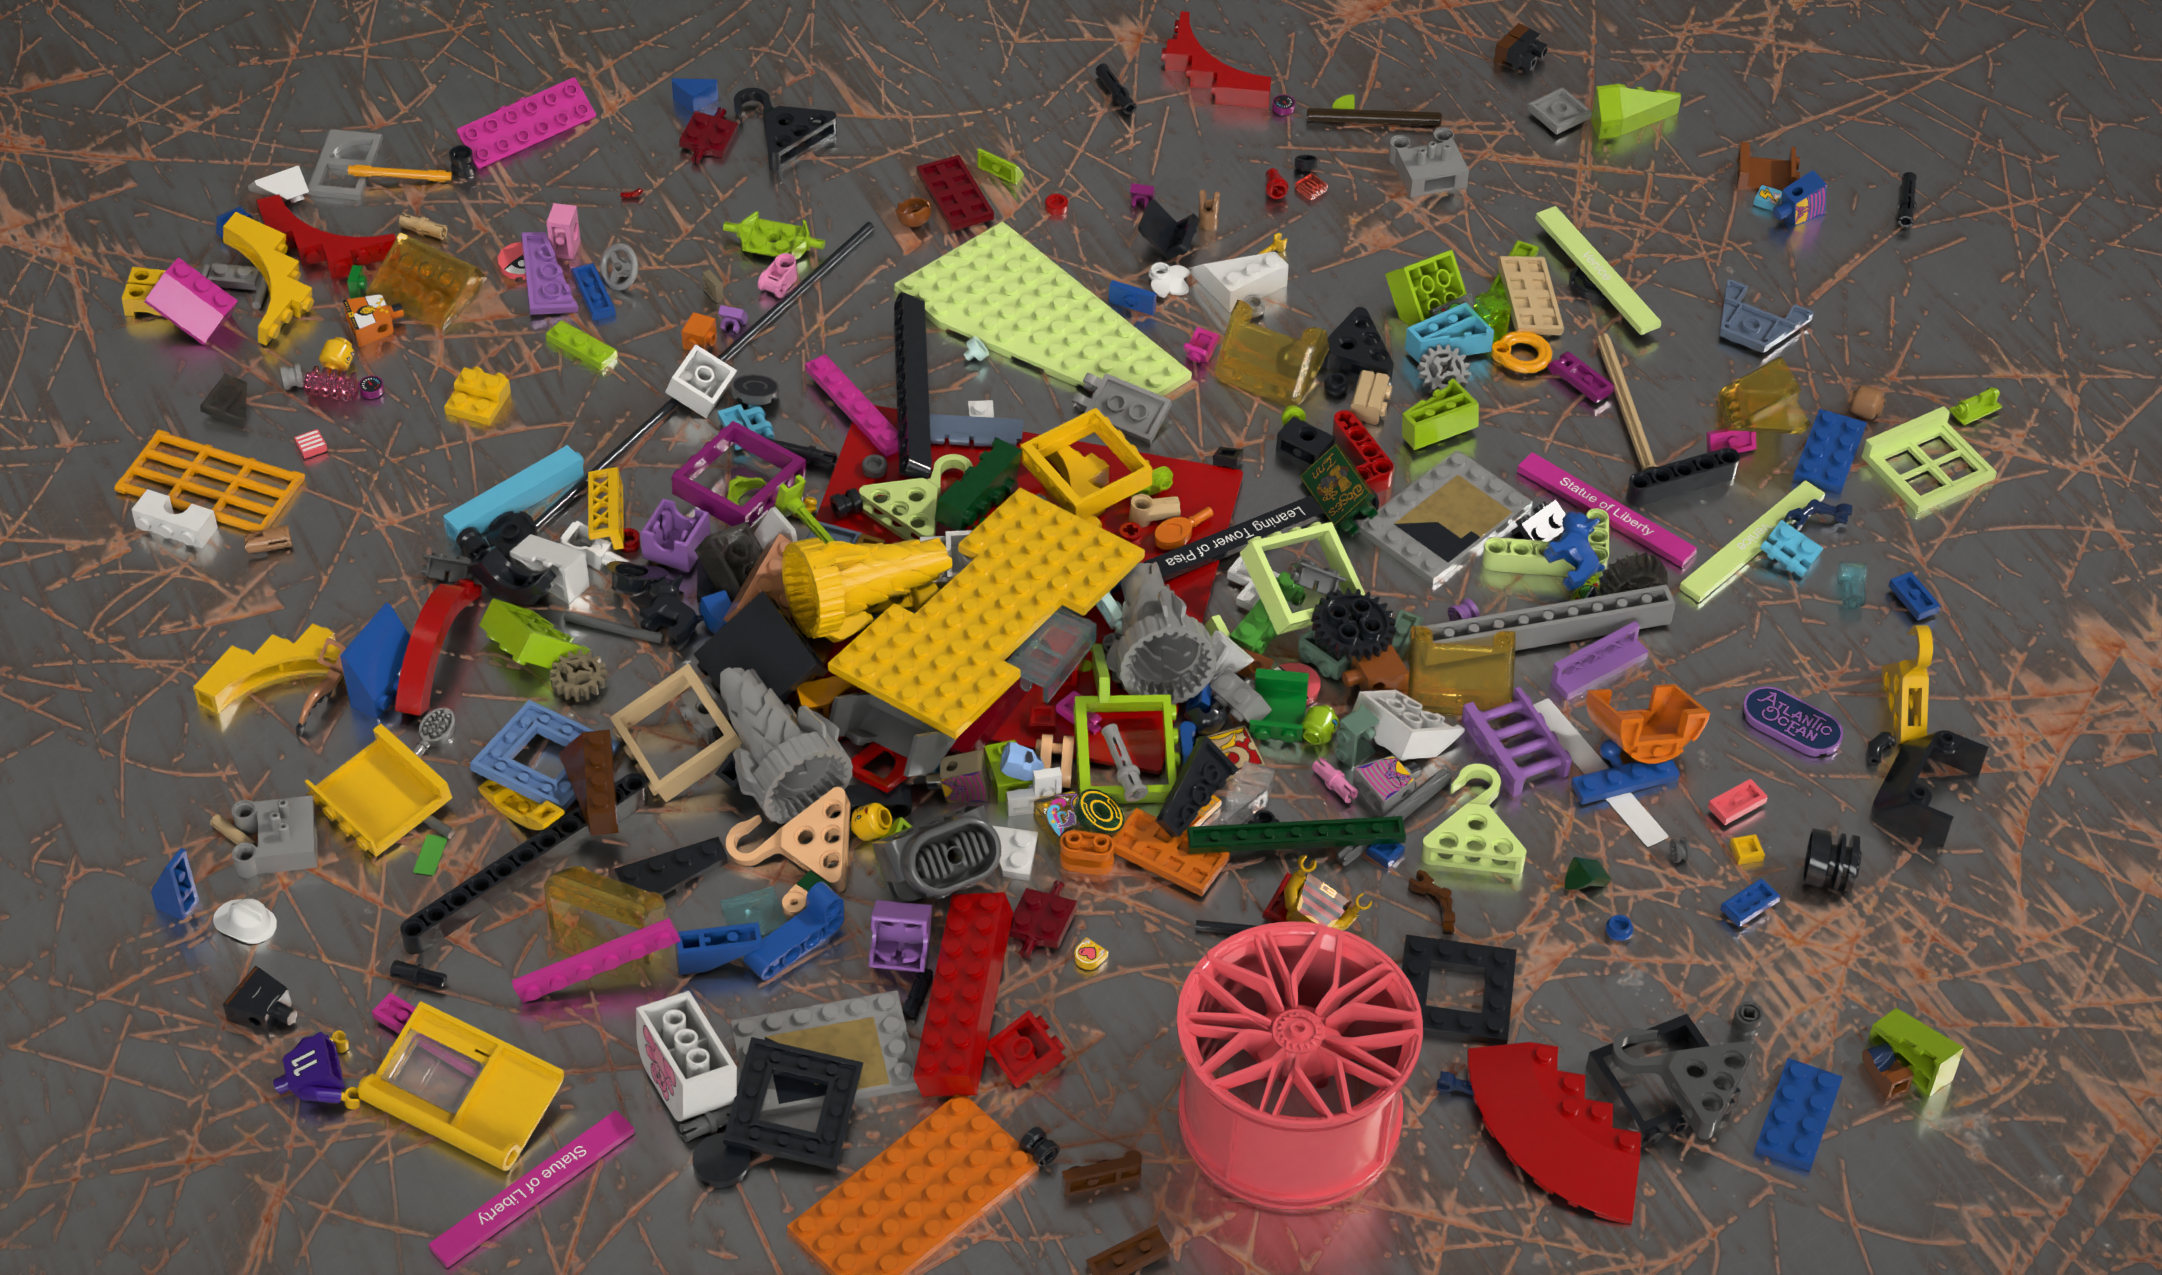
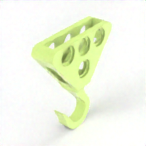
M949 454L940 457L934 463L933 472L929 479L917 478L863 485L859 489V495L863 504L862 512L905 541L914 540L911 537V533L918 537L936 536L937 521H935L937 502L941 496V474L950 468H957L965 473L969 466L973 467L968 458L962 455ZM876 508L884 514H876L873 510ZM893 520L902 525V527L894 526L892 524Z
M1468 765L1460 771L1459 776L1452 783L1450 794H1453L1474 778L1486 780L1491 787L1465 804L1423 838L1421 860L1429 865L1520 874L1524 869L1527 851L1489 806L1499 795L1500 776L1495 769L1488 765ZM1438 853L1452 854L1453 857L1443 859ZM1465 856L1479 857L1481 859L1477 862H1470ZM1492 859L1505 860L1508 862L1505 865H1497L1492 861Z

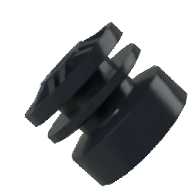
M1812 828L1805 858L1803 884L1822 888L1826 877L1830 876L1833 890L1838 889L1842 878L1843 891L1851 892L1854 882L1858 877L1861 864L1860 836L1852 835L1849 846H1846V834L1841 833L1837 844H1832L1831 831Z

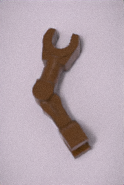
M1418 870L1416 875L1418 881L1410 878L1408 888L1416 893L1424 895L1429 893L1435 896L1442 908L1443 933L1454 932L1456 919L1455 912L1452 911L1453 900L1451 890L1435 885L1434 879L1428 873Z

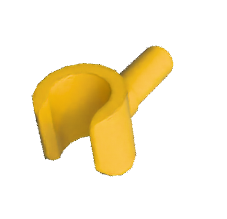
M1276 233L1272 244L1257 254L1269 253L1274 250L1282 252L1286 248L1288 239L1281 240L1282 234Z

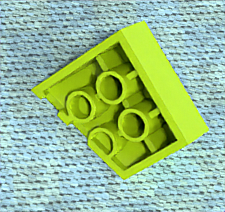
M1453 250L1432 255L1385 273L1399 318L1408 326H1413L1431 318L1428 310L1467 294Z
M494 598L479 624L487 632L486 636L489 639L500 643L499 648L513 655L512 659L522 665H526L528 662L553 670L552 663H559L560 655L567 658L569 651L573 655H577L579 650H582L583 655L591 651L584 645L572 643L573 637L554 629L552 623L533 610Z

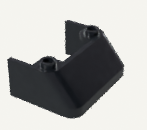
M1946 730L1905 742L1873 801L1871 808L1873 816L1882 822L1944 847L1954 816L1930 807L1931 792L1926 787L1915 782L1928 757L1979 777L1989 747Z

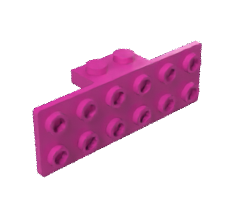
M573 77L528 98L522 97L510 106H502L494 113L458 128L456 133L462 144L471 148L473 154L472 161L475 167L480 170L590 121L596 117V113L578 81Z

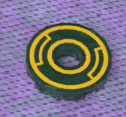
M1087 789L1075 800V815L1086 830H1093L1096 833L1114 837L1124 826V814L1121 807L1107 793L1097 789Z

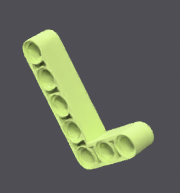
M1594 508L1589 510L1586 516L1589 519L1599 517L1600 522L1594 527L1595 531L1588 536V541L1598 556L1600 564L1605 566L1603 571L1597 572L1595 575L1603 577L1606 574L1609 559V516L1606 511ZM1493 537L1489 538L1484 544L1482 565L1490 571L1568 577L1567 573L1576 569L1564 559L1548 563L1543 552L1548 548L1547 545L1550 541Z

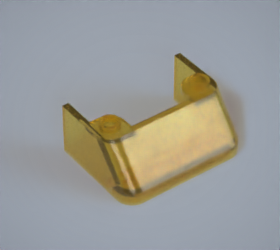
M570 866L555 872L548 877L544 884L549 924L552 930H556L571 905L638 929L668 919L667 905L660 894L648 892L588 871L582 866ZM657 951L645 955L644 963L650 964Z

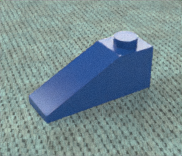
M180 848L164 868L159 879L154 884L151 894L156 909L182 920L187 917L198 903L199 897L186 850Z
M759 922L679 931L681 941L675 943L679 975L707 972L762 948L763 943Z

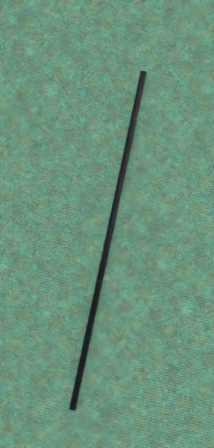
M867 222L717 358L726 363L874 229V225L871 222ZM672 397L591 471L609 468L681 402ZM588 473L534 521L537 526V532L588 487Z

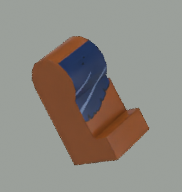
M1881 1043L1863 1050V1063L1886 1100L1909 1091L1914 1075L1908 1066L1904 1068L1899 1060L1895 1058L1893 1050L1887 1043Z

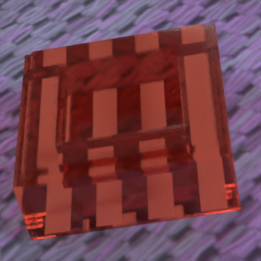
M1311 173L1296 182L1295 189L1311 201L1326 192L1328 184Z

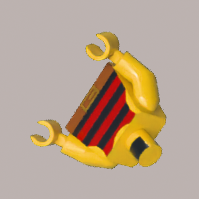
M1300 856L1297 861L1299 869L1294 871L1284 889L1285 907L1288 910L1286 915L1287 921L1317 923L1345 931L1358 918L1360 910H1366L1371 907L1372 900L1366 906H1360L1359 898L1365 894L1360 893L1355 897V905L1351 907V901L1310 873L1305 875L1306 872H1312L1316 868L1317 863L1313 859L1310 866L1304 868L1303 862L1307 856Z

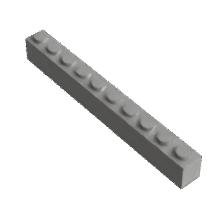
M1661 585L1421 626L1418 649L1425 666L1609 635L1634 621L1640 625V629L1667 625L1672 622L1675 601L1668 586Z

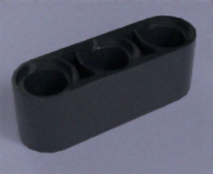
M900 783L888 793L869 784L848 785L844 790L851 804L850 821L854 810L871 803H879L886 807L892 819L906 818L912 814L911 788L905 783ZM835 812L834 817L839 816L841 812Z

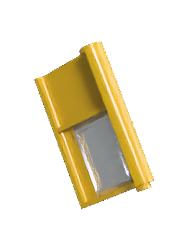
M420 1001L377 1072L363 1077L359 1082L357 1090L361 1100L503 1171H508L516 1162L564 1079V1070Z

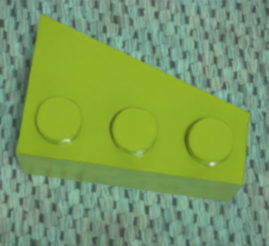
M1453 378L1448 381L1447 387L1442 390H1435L1433 396L1427 401L1422 399L1402 413V437L1416 450L1477 428L1479 403Z
M1895 1008L1875 1022L1868 1037V1042L1873 1046L1887 1043L1893 1050L1895 1058L1899 1060L1904 1068L1908 1066L1913 1073L1912 1082L1929 1097L1953 1080L1964 1050L1963 1046L1898 1008Z

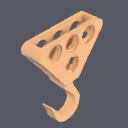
M834 787L779 828L774 835L756 850L750 853H741L737 850V843L742 836L749 834L762 822L760 815H757L731 828L726 837L727 851L736 863L743 866L756 865L771 855L780 853L804 871L808 872L810 870L829 882L831 889L835 893H841L847 886L850 801L843 788ZM841 812L839 816L830 818L833 813ZM833 837H839L835 843H829ZM813 838L810 843L802 844L805 839ZM832 862H838L836 867L827 868Z

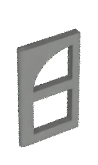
M330 129L307 188L309 192L306 195L361 200L369 177H359L355 188L324 186L322 182L327 169L348 170V165L354 166V164L370 165L373 167L383 141L382 134ZM371 144L365 161L333 158L337 153L346 148Z

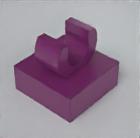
M1131 183L1130 195L1134 209H1136L1138 201H1144V208H1146L1148 201L1155 200L1154 186Z

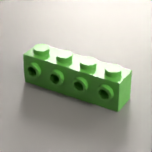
M1282 571L1276 580L1291 613H1294L1303 604L1306 593H1304V587L1294 584V581L1290 579L1291 574ZM1261 598L1232 632L1230 639L1238 646L1262 655L1269 643L1276 638L1277 633Z

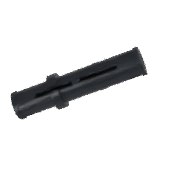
M1102 63L1098 65L1095 73L1112 94L1113 101L1120 105L1125 114H1132L1136 110L1135 106L1137 105L1129 96L1130 93L1127 88L1120 84L1107 64Z
M1906 172L1902 177L1901 200L1898 203V223L1902 227H1910L1913 224L1912 222H1914L1913 214L1917 206L1915 202L1917 176L1913 172Z
M765 437L806 459V465L812 466L816 464L832 469L835 467L837 454L834 452L816 449V446H800Z

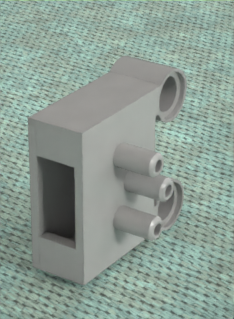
M1444 127L1438 128L1434 131L1433 140L1428 145L1410 148L1411 142L1406 136L1396 135L1391 138L1388 160L1395 166L1410 198L1467 188L1469 169L1453 140L1454 133L1452 130Z
M313 795L257 802L241 800L233 805L231 811L235 827L247 836L258 831V847L244 842L236 845L232 850L236 872L240 877L249 879L258 874L318 868L317 816Z

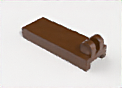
M1155 1225L1087 1259L1086 1263L1092 1275H1129L1172 1252L1169 1244L1161 1234L1158 1225Z

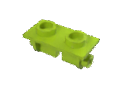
M1989 387L1978 396L1975 395L1965 401H1959L1949 411L1965 426L2001 409L2002 406L1997 402L2000 392L1997 388Z

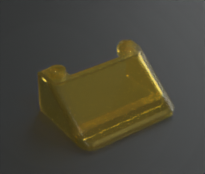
M1237 299L1231 312L1215 366L1216 377L1222 382L1289 406L1300 405L1305 400L1329 350L1327 331L1318 327L1307 328L1304 330L1300 340L1255 325L1250 323L1253 316L1251 306Z
M1782 356L1735 380L1719 391L1718 398L1727 430L1799 435L1811 426L1808 417H1806L1797 402L1801 387Z
M1411 626L1407 651V670L1409 671L1407 696L1422 704L1421 710L1442 715L1462 716L1464 705L1474 702L1478 710L1483 712L1513 702L1515 632H1498L1494 636L1493 646L1433 643V634L1429 628Z

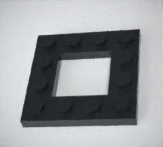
M1406 935L1402 971L1410 981L1421 1007L1423 1035L1491 1045L1507 1044L1517 950ZM1430 967L1485 974L1482 1013L1426 1006Z
M751 1037L737 1087V1095L734 1098L724 1134L723 1144L837 1170L863 1069V1062ZM772 1074L828 1086L816 1133L760 1120Z

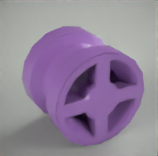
M1469 598L1463 599L1459 605L1450 606L1447 611L1450 621L1480 617L1477 606Z

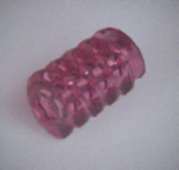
M314 366L312 372L308 371L305 375L303 389L305 395L310 396L313 394L315 397L322 395L324 398L332 397L333 400L341 398L342 401L351 400L352 403H355L359 392V381L357 373L352 371L348 378L347 370H342L341 375L338 376V370L333 369L331 375H329L328 367H324L320 373L319 366Z

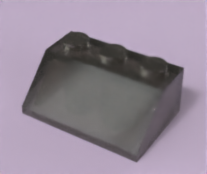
M744 522L706 536L694 551L717 591L725 590L733 603L762 553L763 548L748 522Z

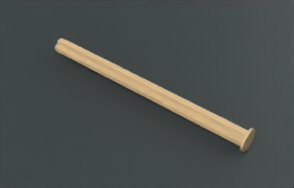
M1603 333L1602 336L1597 337V343L1611 383L1614 385V391L1642 471L1659 467L1654 462L1611 338L1608 334Z

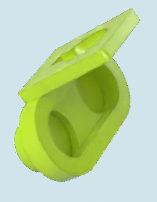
M1166 466L1154 469L1152 485L1131 495V497L1138 494L1151 496L1169 489L1173 483L1172 471Z

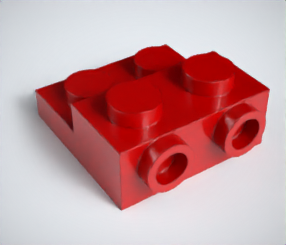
M1030 1010L1004 1028L987 1043L988 1051L1017 1089L1037 1073L1041 1072L1044 1076L1066 1059L1062 1054V1051L1066 1049L1056 1035L1052 1038L1048 1035L1047 1031L1050 1029V1026L1041 1015L1036 1018Z

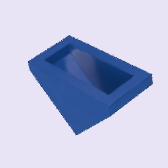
M672 78L673 99L693 114L695 111L702 110L719 98L717 79Z

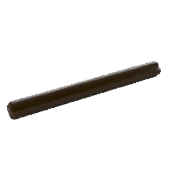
M1307 109V121L1423 126H1440L1442 122L1440 112Z

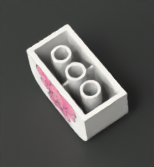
M690 991L636 1008L637 1045L642 1063L671 1114L677 1121H683L734 1102V1098L737 1095V1066Z

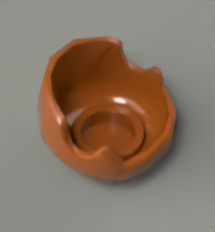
M919 197L906 199L904 202L898 203L897 209H895L899 221L905 226L912 228L925 224L929 220L932 210L929 200Z

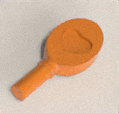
M1207 507L1188 519L1173 517L1165 520L1155 531L1156 546L1163 550H1172L1183 546L1190 540L1192 528L1213 516V510Z

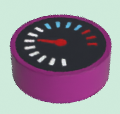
M1278 95L1273 99L1272 109L1278 115H1290L1295 110V100L1289 95Z
M373 375L362 378L359 382L361 396L367 399L381 396L384 392L383 380Z

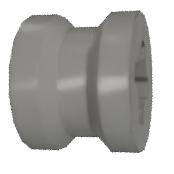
M299 363L289 368L286 366L280 367L284 390H290L292 386L304 387Z

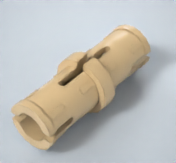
M403 213L399 218L400 228L412 230L420 236L429 235L444 240L448 232L446 225L434 223L426 217L419 218Z

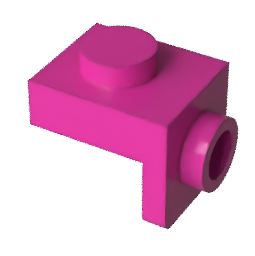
M1197 327L1189 344L1185 343L1183 346L1187 357L1197 363H1200V361L1209 363L1220 340V336Z

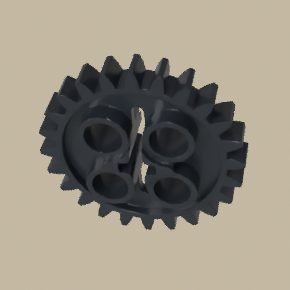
M1347 588L1346 594L1337 589L1335 596L1327 593L1326 599L1320 598L1319 605H1315L1311 622H1313L1311 630L1315 631V639H1321V647L1329 646L1328 653L1335 650L1337 651V658L1345 654L1347 661H1350L1351 657L1355 656L1357 661L1360 662L1362 656L1371 660L1372 654L1380 657L1381 651L1386 652L1388 650V646L1392 645L1395 636L1396 619L1392 618L1393 611H1386L1387 603L1379 604L1380 597L1371 599L1370 592L1361 595L1360 589H1357L1355 594L1349 588Z

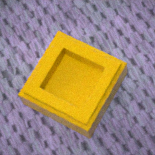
M1756 834L1730 838L1729 845L1738 865L1764 861L1765 854Z

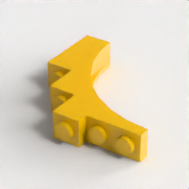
M235 212L223 226V243L236 249L248 258L262 274L268 286L271 300L265 316L258 325V342L267 346L272 338H277L284 323H288L292 316L300 319L305 312L311 310L314 303L312 287L299 282L301 276L299 261L285 255L288 249L286 234Z
M1066 446L1046 456L1080 498L1101 489L1109 483V465L1093 453L1083 457L1079 451ZM1105 509L1084 520L1102 528V523L1097 517L1105 512Z
M312 623L294 644L286 638H280L272 634L254 655L246 649H240L232 645L194 685L193 689L197 704L219 714L241 695L269 681L299 674L328 673L329 669L332 668L317 662L326 639L335 640L334 632L326 627L322 628ZM329 644L324 654V659L333 664L336 663L340 649Z

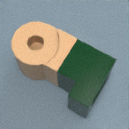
M809 870L783 897L784 919L789 921L807 908L806 897L809 890L815 884L824 882L830 888L831 884Z

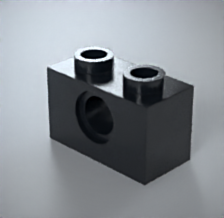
M1293 416L1277 433L1276 451L1310 467L1334 445L1335 437Z

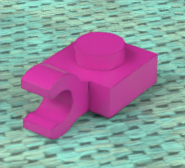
M1072 691L1056 704V712L1072 724H1074L1073 707L1075 696H1081L1076 691ZM1087 712V729L1093 734L1101 729V726L1097 723L1102 720L1095 712Z

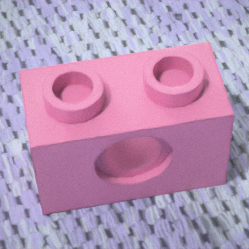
M553 203L546 222L548 239L556 255L555 258L574 260L581 242L577 206Z

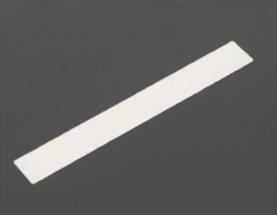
M1549 698L1533 705L1537 712L1544 716L1546 725L1551 731L1556 733L1560 745L1569 752L1572 761L1584 775L1609 769L1607 764ZM1631 792L1606 798L1647 847L1669 837Z

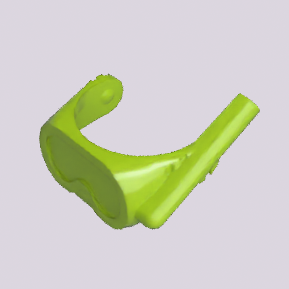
M737 475L735 479L729 481L727 499L739 505L738 501L744 493L755 488L762 489L768 482H764L760 477L747 478Z

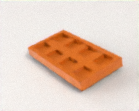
M1136 808L1112 838L1115 843L1114 853L1195 894L1203 896L1229 861L1230 853L1189 854L1186 831L1179 837L1172 838L1155 821L1157 817Z

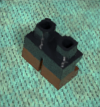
M1518 23L1496 44L1494 62L1502 65L1506 61L1512 64L1515 71H1518L1521 67L1531 71L1537 63V57L1543 59L1547 55L1548 45L1540 41V33Z

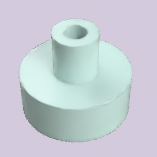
M973 336L966 342L969 350L964 353V356L968 361L974 357L982 361L989 356L988 349L978 337Z

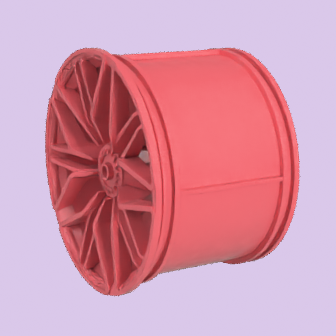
M1276 922L1256 926L1230 936L1209 950L1187 977L1177 1007L1178 1040L1187 1062L1179 1089L1178 1119L1182 1138L1194 1161L1206 1175L1225 1190L1250 1202L1273 1208L1297 1210L1323 1207L1340 1202L1365 1189L1384 1171L1396 1151L1403 1120L1401 1088L1411 1076L1421 1051L1423 1019L1417 995L1410 981L1389 956L1370 942L1350 932L1311 922ZM1242 1049L1248 1052L1257 1062L1253 1066L1218 1079L1212 1075L1215 1070ZM1352 1058L1366 1065L1367 1067L1371 1068L1374 1072L1350 1061V1059ZM1344 1072L1356 1076L1380 1089L1368 1099L1351 1107ZM1332 1075L1335 1076L1342 1111L1334 1114L1331 1113L1315 1090V1088L1326 1087L1329 1083V1077ZM1259 1079L1267 1083L1260 1109L1240 1100L1228 1091V1089ZM1277 1080L1285 1085L1275 1109L1271 1113L1265 1111L1274 1082ZM1293 1085L1300 1090L1319 1116L1294 1117L1279 1115Z

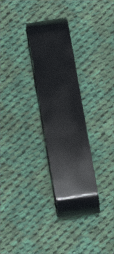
M1722 448L1632 474L1629 478L1626 499L1634 506H1643L1730 481L1736 477L1740 454L1733 448Z

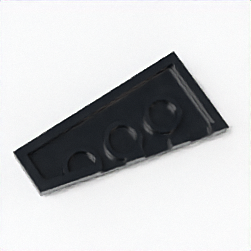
M1207 736L1198 737L1155 820L1172 838L1179 837L1198 816V811L1203 806H1207L1212 800L1211 796L1217 790H1221L1227 783L1226 779L1230 775H1234L1238 771V767Z
M715 837L614 868L616 879L633 916L632 911L649 903L659 902L662 900L663 895L672 890L677 892L685 887L686 882L694 878L700 879L727 864L728 859L719 837Z

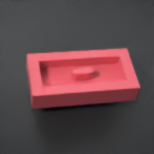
M1749 779L1710 800L1708 808L1724 825H1727L1765 804L1768 796L1752 779Z

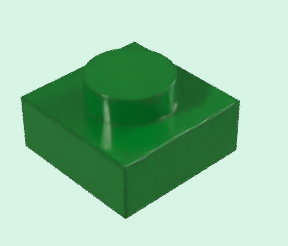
M352 265L347 280L350 299L361 297L362 291L367 288V276H364L362 266Z

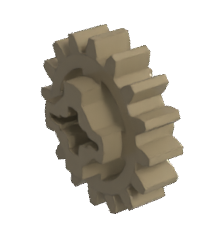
M579 650L577 655H573L569 651L567 658L560 655L559 663L553 662V670L549 672L552 689H556L558 696L564 693L566 700L571 696H575L576 701H579L580 696H584L588 700L589 694L598 695V688L604 689L605 681L608 680L605 662H601L600 656L593 658L591 651L586 655H583L582 650Z

